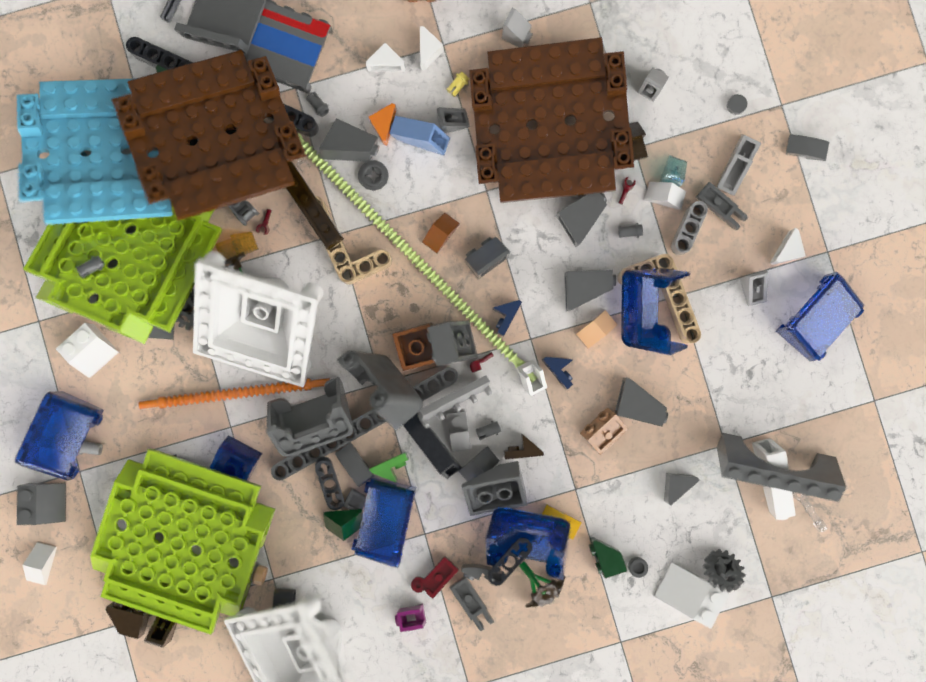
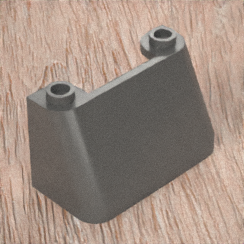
M347 351L337 359L340 365L348 370L361 385L365 381L377 385L378 389L370 397V404L376 413L395 430L399 429L422 408V398L386 355Z
M340 377L325 383V395L294 406H291L287 400L282 398L267 402L266 433L282 456H294L343 439L353 433V423Z

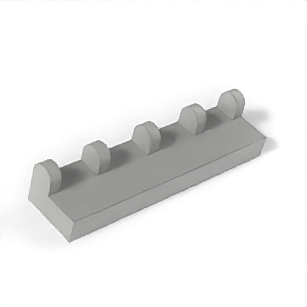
M485 375L421 408L418 418L424 428L429 427L427 420L438 416L440 421L445 419L443 412L452 407L459 412L461 410L459 404L468 399H471L473 403L478 402L475 395L483 391L488 396L491 395L490 380Z

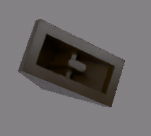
M157 616L144 642L164 648L172 641L177 623Z

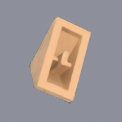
M605 310L576 335L589 349L618 324Z

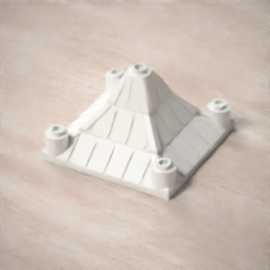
M209 252L204 259L199 258L196 262L193 353L304 387L307 375L312 367L309 354L317 304L323 295L322 288L316 283L309 282L304 285L301 291L292 290L284 281L278 278H256L234 270L225 269V259L217 252Z
M307 594L295 604L256 612L254 608L245 607L237 614L223 620L254 682H344L339 661L342 645L341 626L335 619L319 621L313 617L321 609L320 600L316 596Z

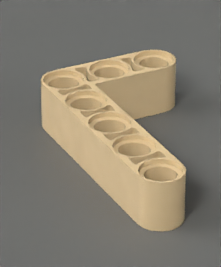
M316 196V198L321 203L322 207L334 223L325 202L322 200V198ZM343 241L327 250L340 280L348 285L383 271L392 264V257L386 250H378L354 262L351 261ZM338 254H345L344 261L336 262ZM381 255L388 256V261L385 264L378 263V258ZM369 263V271L362 272L361 265ZM346 271L353 272L350 280H345L343 277Z
M661 254L626 267L619 272L617 279L622 286H629L656 276L681 341L685 344H691L700 340V328L674 260L669 254ZM660 259H664L667 262L666 268H662L659 265ZM643 265L649 268L648 275L642 273L641 267ZM624 272L631 274V281L624 280ZM667 277H671L674 280L673 286L667 285ZM674 294L680 297L679 304L674 303ZM681 312L687 315L686 322L680 320ZM688 330H691L694 333V338L692 340H689L687 338L686 334Z

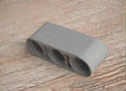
M696 201L687 208L671 244V250L674 254L683 255L692 248L708 211V207L704 202ZM693 207L699 208L700 215H696L693 212ZM686 224H690L693 227L692 233L686 230ZM678 241H682L685 244V250L679 249Z

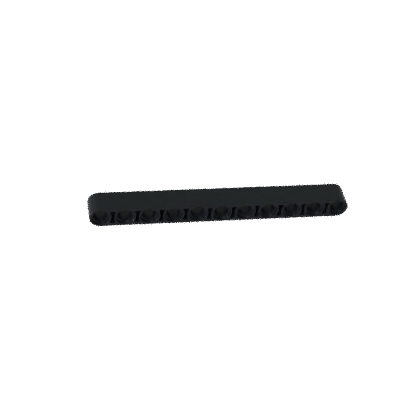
M131 37L126 42L127 50L136 59L155 68L159 65L169 70L193 63L138 37ZM141 46L138 51H135L136 47ZM158 53L157 57L152 59V56ZM175 61L173 66L168 67L170 62ZM284 104L288 117L291 115L296 116L293 123L298 133L307 137H313L318 133V125L312 116ZM266 117L267 119L274 121L273 118ZM307 123H313L311 129H304Z

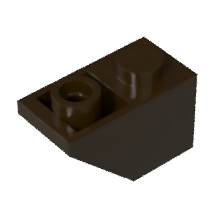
M112 602L106 606L105 610L120 635L139 639L145 634L150 616L149 613L117 602Z

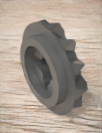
M375 160L364 163L358 173L361 185L365 189L372 191L382 189L387 184L389 177L386 166ZM373 169L376 172V175H379V177L375 178L374 183L372 179L368 177L369 175H372Z

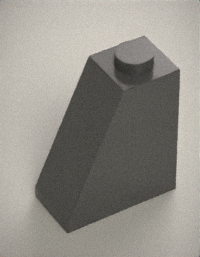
M336 118L319 148L320 158L324 160L368 162L372 156L377 155L380 146L378 145L377 136Z
M604 193L587 194L557 213L556 217L575 247L582 243L607 206V199Z
M613 270L566 271L564 274L566 311H571L611 291L613 286H616V275H613Z
M623 378L615 414L663 427V423H666L668 419L667 407L630 378Z

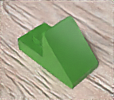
M404 452L371 467L369 470L375 475L397 482L398 480L392 467L395 466L396 469L407 465L405 461L409 460V457Z

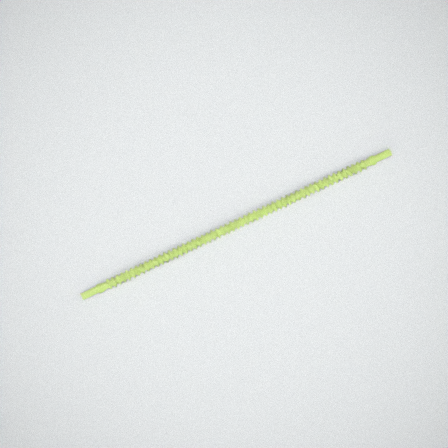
M298 134L308 159H312V163H316L315 166H319V170H323V174H327V178H331V182H335L334 185L339 186L338 189H342V193H346V197H350V201H354V205H358L357 208L362 209V213H366L365 217H370L369 221H373V225L376 224L377 229L380 228L381 233L384 232V236H388V240H392V244H396V248H400V252H404V256L407 255L408 260L411 259V263H415V267H419V271H423V275H427V279H431V283H435V287H439L438 290L443 291L442 295H447L446 299L449 298L451 300L450 303L453 302L454 307L457 306L458 311L461 310L462 315L465 314V318H469V322H473V326H477V330H481V334H485V338H489V342L492 341L493 346L496 345L497 350L500 349V353H504V357L509 358L508 362L511 361L515 368L525 364L524 360L517 357V353H513V349H509V345H505V341H501V337H497V333H493L494 329L490 330V325L486 326V321L482 322V318H478V314H474L475 310H471V306H467V302H463V298H459V294L456 295L455 290L452 291L451 286L448 287L447 282L444 283V279H440V275H436V271H432V267H428V263H424V259H420V255H416L417 252H413V248L408 247L409 243L405 244V239L401 240V235L397 236V231L394 232L393 227L390 228V224H386V220H382V216H378V212H374V208H370V204L367 205V201H363V197H359V193H355V189H351V185H347L348 182L343 181L344 178L339 177V173H335L336 169L332 170V165L328 166V161L324 162V159L320 158V154H316L317 150H313V146H309V142H305L302 136ZM533 372L528 374L530 381L533 383L537 379L536 375Z

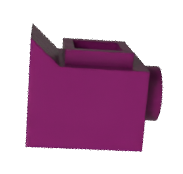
M423 604L398 610L395 615L396 626H399L400 632L424 628L427 622ZM415 614L416 620L407 621L406 615Z

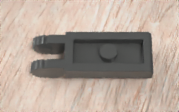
M708 182L696 196L699 201L704 202L714 214L724 222L726 221L735 230H738L740 225L730 217L732 213L742 221H746L748 218L738 208L736 203L711 182Z
M462 577L449 587L470 620H473L480 631L484 630V625L477 617L483 613L488 623H494L486 605L468 578Z

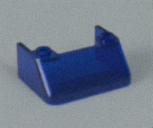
M662 268L631 270L623 274L621 339L626 346L666 355H673L688 348V344L672 342L669 328L658 324L659 288L669 287L672 281L690 276V272Z

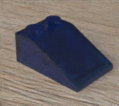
M228 435L219 446L209 468L249 481L263 453Z

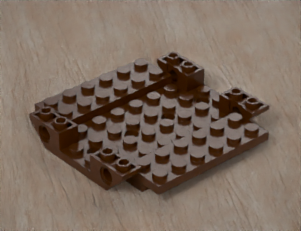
M602 37L487 51L489 69L469 70L477 142L475 146L479 184L498 182L500 203L616 191L614 170L634 168L632 134L629 126L624 51L604 53ZM606 112H612L614 119L606 121L603 115ZM573 116L576 122L573 125H567L565 119ZM536 121L538 123L537 128L534 130L528 129V122ZM492 125H498L500 127V130L497 134H492L489 132V129Z
M238 50L129 80L127 82L132 94L111 99L134 159L148 204L170 199L177 221L295 185L287 162L306 157L293 121L290 122L280 97L279 86L267 56L249 60L247 64L243 51ZM266 117L274 119L271 123H265L263 120ZM234 128L236 132L234 134H227L226 130ZM191 139H195L198 141V143L194 146H190L187 144L188 141ZM151 151L159 152L156 157L148 156Z

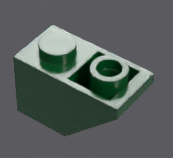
M594 537L590 538L592 544H589L592 556L596 555L598 562L595 563L598 574H602L607 579L627 572L622 554L618 549Z

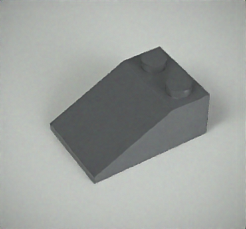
M452 321L427 327V338L432 345V358L436 366L478 358L469 321Z
M519 461L499 464L462 484L470 516L527 506L526 490Z

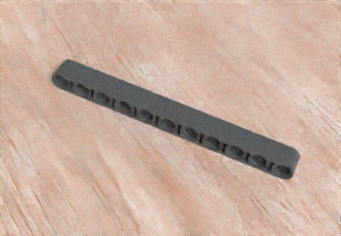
M448 367L418 383L413 388L421 392V398L424 401L454 384L458 379V373L454 368ZM446 371H453L455 373L453 381L448 382L445 380L444 374ZM430 380L438 382L436 391L428 389L427 385ZM372 409L352 421L354 432L352 438L345 437L337 440V445L334 448L328 444L317 447L320 451L318 457H314L311 454V450L287 457L272 467L271 475L276 480H284L316 462L318 458L327 456L386 421L380 419L378 413ZM363 418H367L371 422L368 429L361 426ZM296 456L302 458V466H297L294 463ZM279 466L285 468L286 473L284 476L278 474L277 469Z

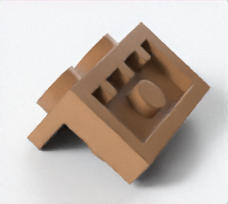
M606 408L590 424L586 425L580 434L601 455L628 428L613 411Z

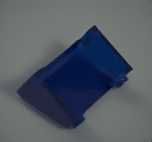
M838 272L824 275L819 281L821 285L817 286L818 290L795 316L789 318L790 321L786 325L781 324L776 330L781 337L809 361L822 360L827 354L826 350L854 318H858L864 312V303Z
M63 391L48 392L43 397L15 457V463L69 481L74 479L79 472L78 464L75 463L77 455L89 429L96 425L98 426L102 422L104 410Z
M371 478L370 482H366L364 493H367L359 534L352 544V550L355 551L354 555L399 568L417 487L377 478Z
M505 507L495 509L485 537L487 565L493 566L518 538L523 537L532 544V551L525 559L546 563L547 575L555 579L564 580L570 537L569 522L563 518ZM520 542L518 544L520 547L519 550L515 552V550L513 549L511 552L514 553L517 557L521 558V556L518 553L521 550H527V542H525L524 544ZM509 556L504 559V565L507 563Z

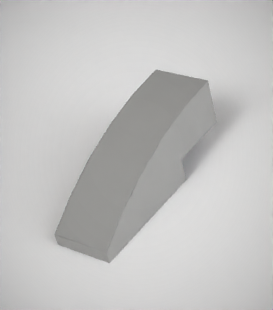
M741 135L717 188L733 196L736 194L753 163L752 160L761 142L746 135Z

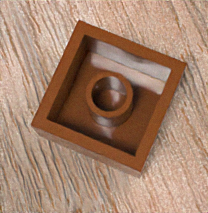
M432 322L392 334L403 371L435 363L432 358V345L427 338V327L433 326Z

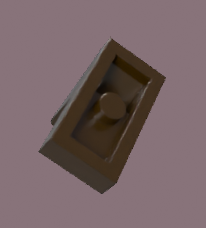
M638 122L630 123L634 161L645 159L648 157L643 139L646 133Z
M522 433L523 449H519V446H509L508 450H504L505 460L544 456V452Z

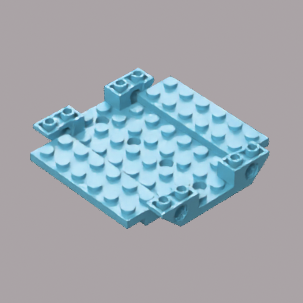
M133 79L39 82L40 100L38 94H17V129L21 135L22 163L18 164L19 201H40L43 199V219L45 224L173 216L170 199L148 204L132 154L122 153L124 149L130 148L111 99L132 94L127 81ZM83 151H91L89 156H81ZM151 151L148 156L156 157L159 152ZM41 153H49L47 158H39Z

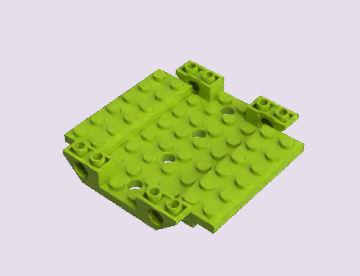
M173 207V216L48 224L23 270L45 280L35 297L36 299L71 314L74 312L104 325L109 330L145 344L153 326L170 333L195 285L196 262L199 258L204 259L209 252H212L222 229L208 223L214 210L177 221ZM135 226L136 231L133 234H127L126 230L128 227ZM99 255L105 266L102 267L101 271L98 269L82 278L76 267L91 260L92 256L96 257ZM111 260H117L118 264L115 268H108V263ZM92 295H99V300L96 303L91 304L89 302V298Z
M152 448L148 449L143 464L128 459L114 481L90 555L92 568L105 573L103 579L105 584L100 597L211 635L214 632L220 611L223 614L233 616L243 609L252 582L250 578L259 550L265 543L275 508L256 503L261 485ZM120 519L126 522V529L119 527L118 521ZM156 532H161L164 535L163 542L156 540ZM193 545H199L201 547V554H195L193 552ZM234 557L238 559L239 566H231L229 562L230 558Z

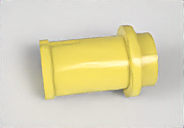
M463 72L457 73V77L446 88L449 93L454 87L456 88L451 94L453 97H456L464 85H468L469 78Z

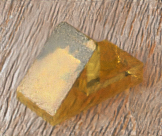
M252 231L229 235L230 239L215 244L218 253L225 260L241 253L246 255L259 250Z

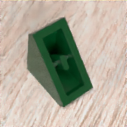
M362 509L323 512L326 529L343 541L364 526Z

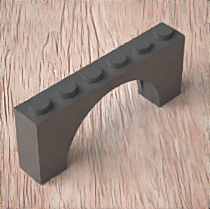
M722 433L717 445L721 475L725 478L836 502L840 501L847 488L837 458L834 456L817 453L810 469L793 471L776 467L757 457L747 448L741 436Z

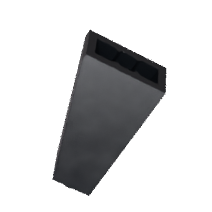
M417 412L403 426L438 473L444 478L449 479L462 466L430 426L426 429L418 418L419 412Z

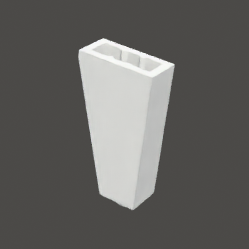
M771 438L752 442L754 454L771 465L789 470L786 451ZM763 486L769 512L776 520H786L789 517L796 516L792 492Z

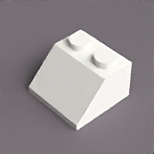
M84 323L56 348L70 365L89 378L119 353L94 324Z

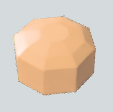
M259 565L254 570L253 584L259 586L264 584L268 571L267 567Z

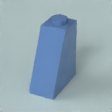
M395 116L389 133L398 141L443 156L450 137L434 123Z

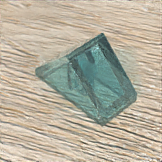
M669 155L660 182H671L680 187L685 181L687 161Z

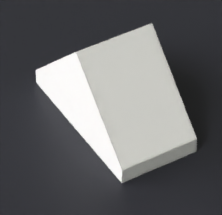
M420 26L421 70H426L443 52V44L424 26Z
M386 43L366 61L368 71H405L404 61Z
M649 182L644 201L681 210L686 191L671 182Z
M797 228L787 233L770 264L775 265L806 256L800 232Z
M41 542L36 543L23 564L27 581L42 585L47 584L57 549L56 546Z

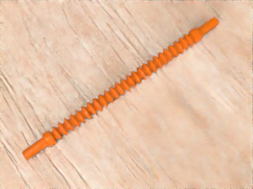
M307 378L304 387L283 381L282 384L279 382L276 385L274 383L271 385L266 384V386L261 384L260 387L255 385L254 388L252 386H249V388L245 386L244 389L239 387L238 390L236 388H233V390L228 388L227 391L225 389L221 392L220 390L216 392L212 390L211 393L206 391L205 394L204 392H200V394L196 392L195 395L190 393L189 396L187 394H184V396L179 394L178 397L174 395L173 398L171 396L167 398L162 396L155 400L139 401V408L159 407L162 409L167 406L172 407V405L177 407L178 404L180 406L183 404L188 405L189 403L193 405L194 402L199 404L200 401L201 403L205 401L209 403L210 400L215 402L216 399L218 401H221V399L226 401L227 398L231 400L232 397L234 399H237V397L242 399L243 396L245 398H248L249 395L251 397L254 395L258 397L259 394L264 396L265 393L267 395H270V393L274 395L275 392L280 394L281 391L283 393H286V391L291 393L292 390L296 392L297 389L308 391L314 387L324 386L330 378L317 380Z

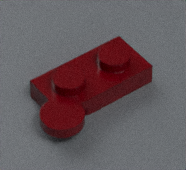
M444 556L425 578L415 577L411 581V588L416 593L425 591L433 599L459 571V568Z

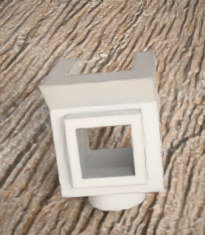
M534 360L516 367L520 374L523 388L530 396L547 388L543 370ZM532 372L537 377L533 383L528 376Z

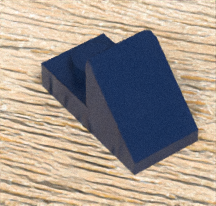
M517 300L493 307L494 311L506 316L504 319L500 318L496 328L499 329L497 334L505 335L522 301Z
M544 357L542 359L561 385L568 390L573 385L571 382L573 378L566 370L563 372L561 369L573 361V359Z

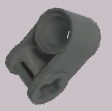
M247 200L228 205L244 226L247 225V222L253 216L259 215V212Z

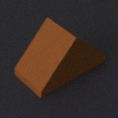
M444 213L433 223L422 243L438 254L460 223L447 213Z

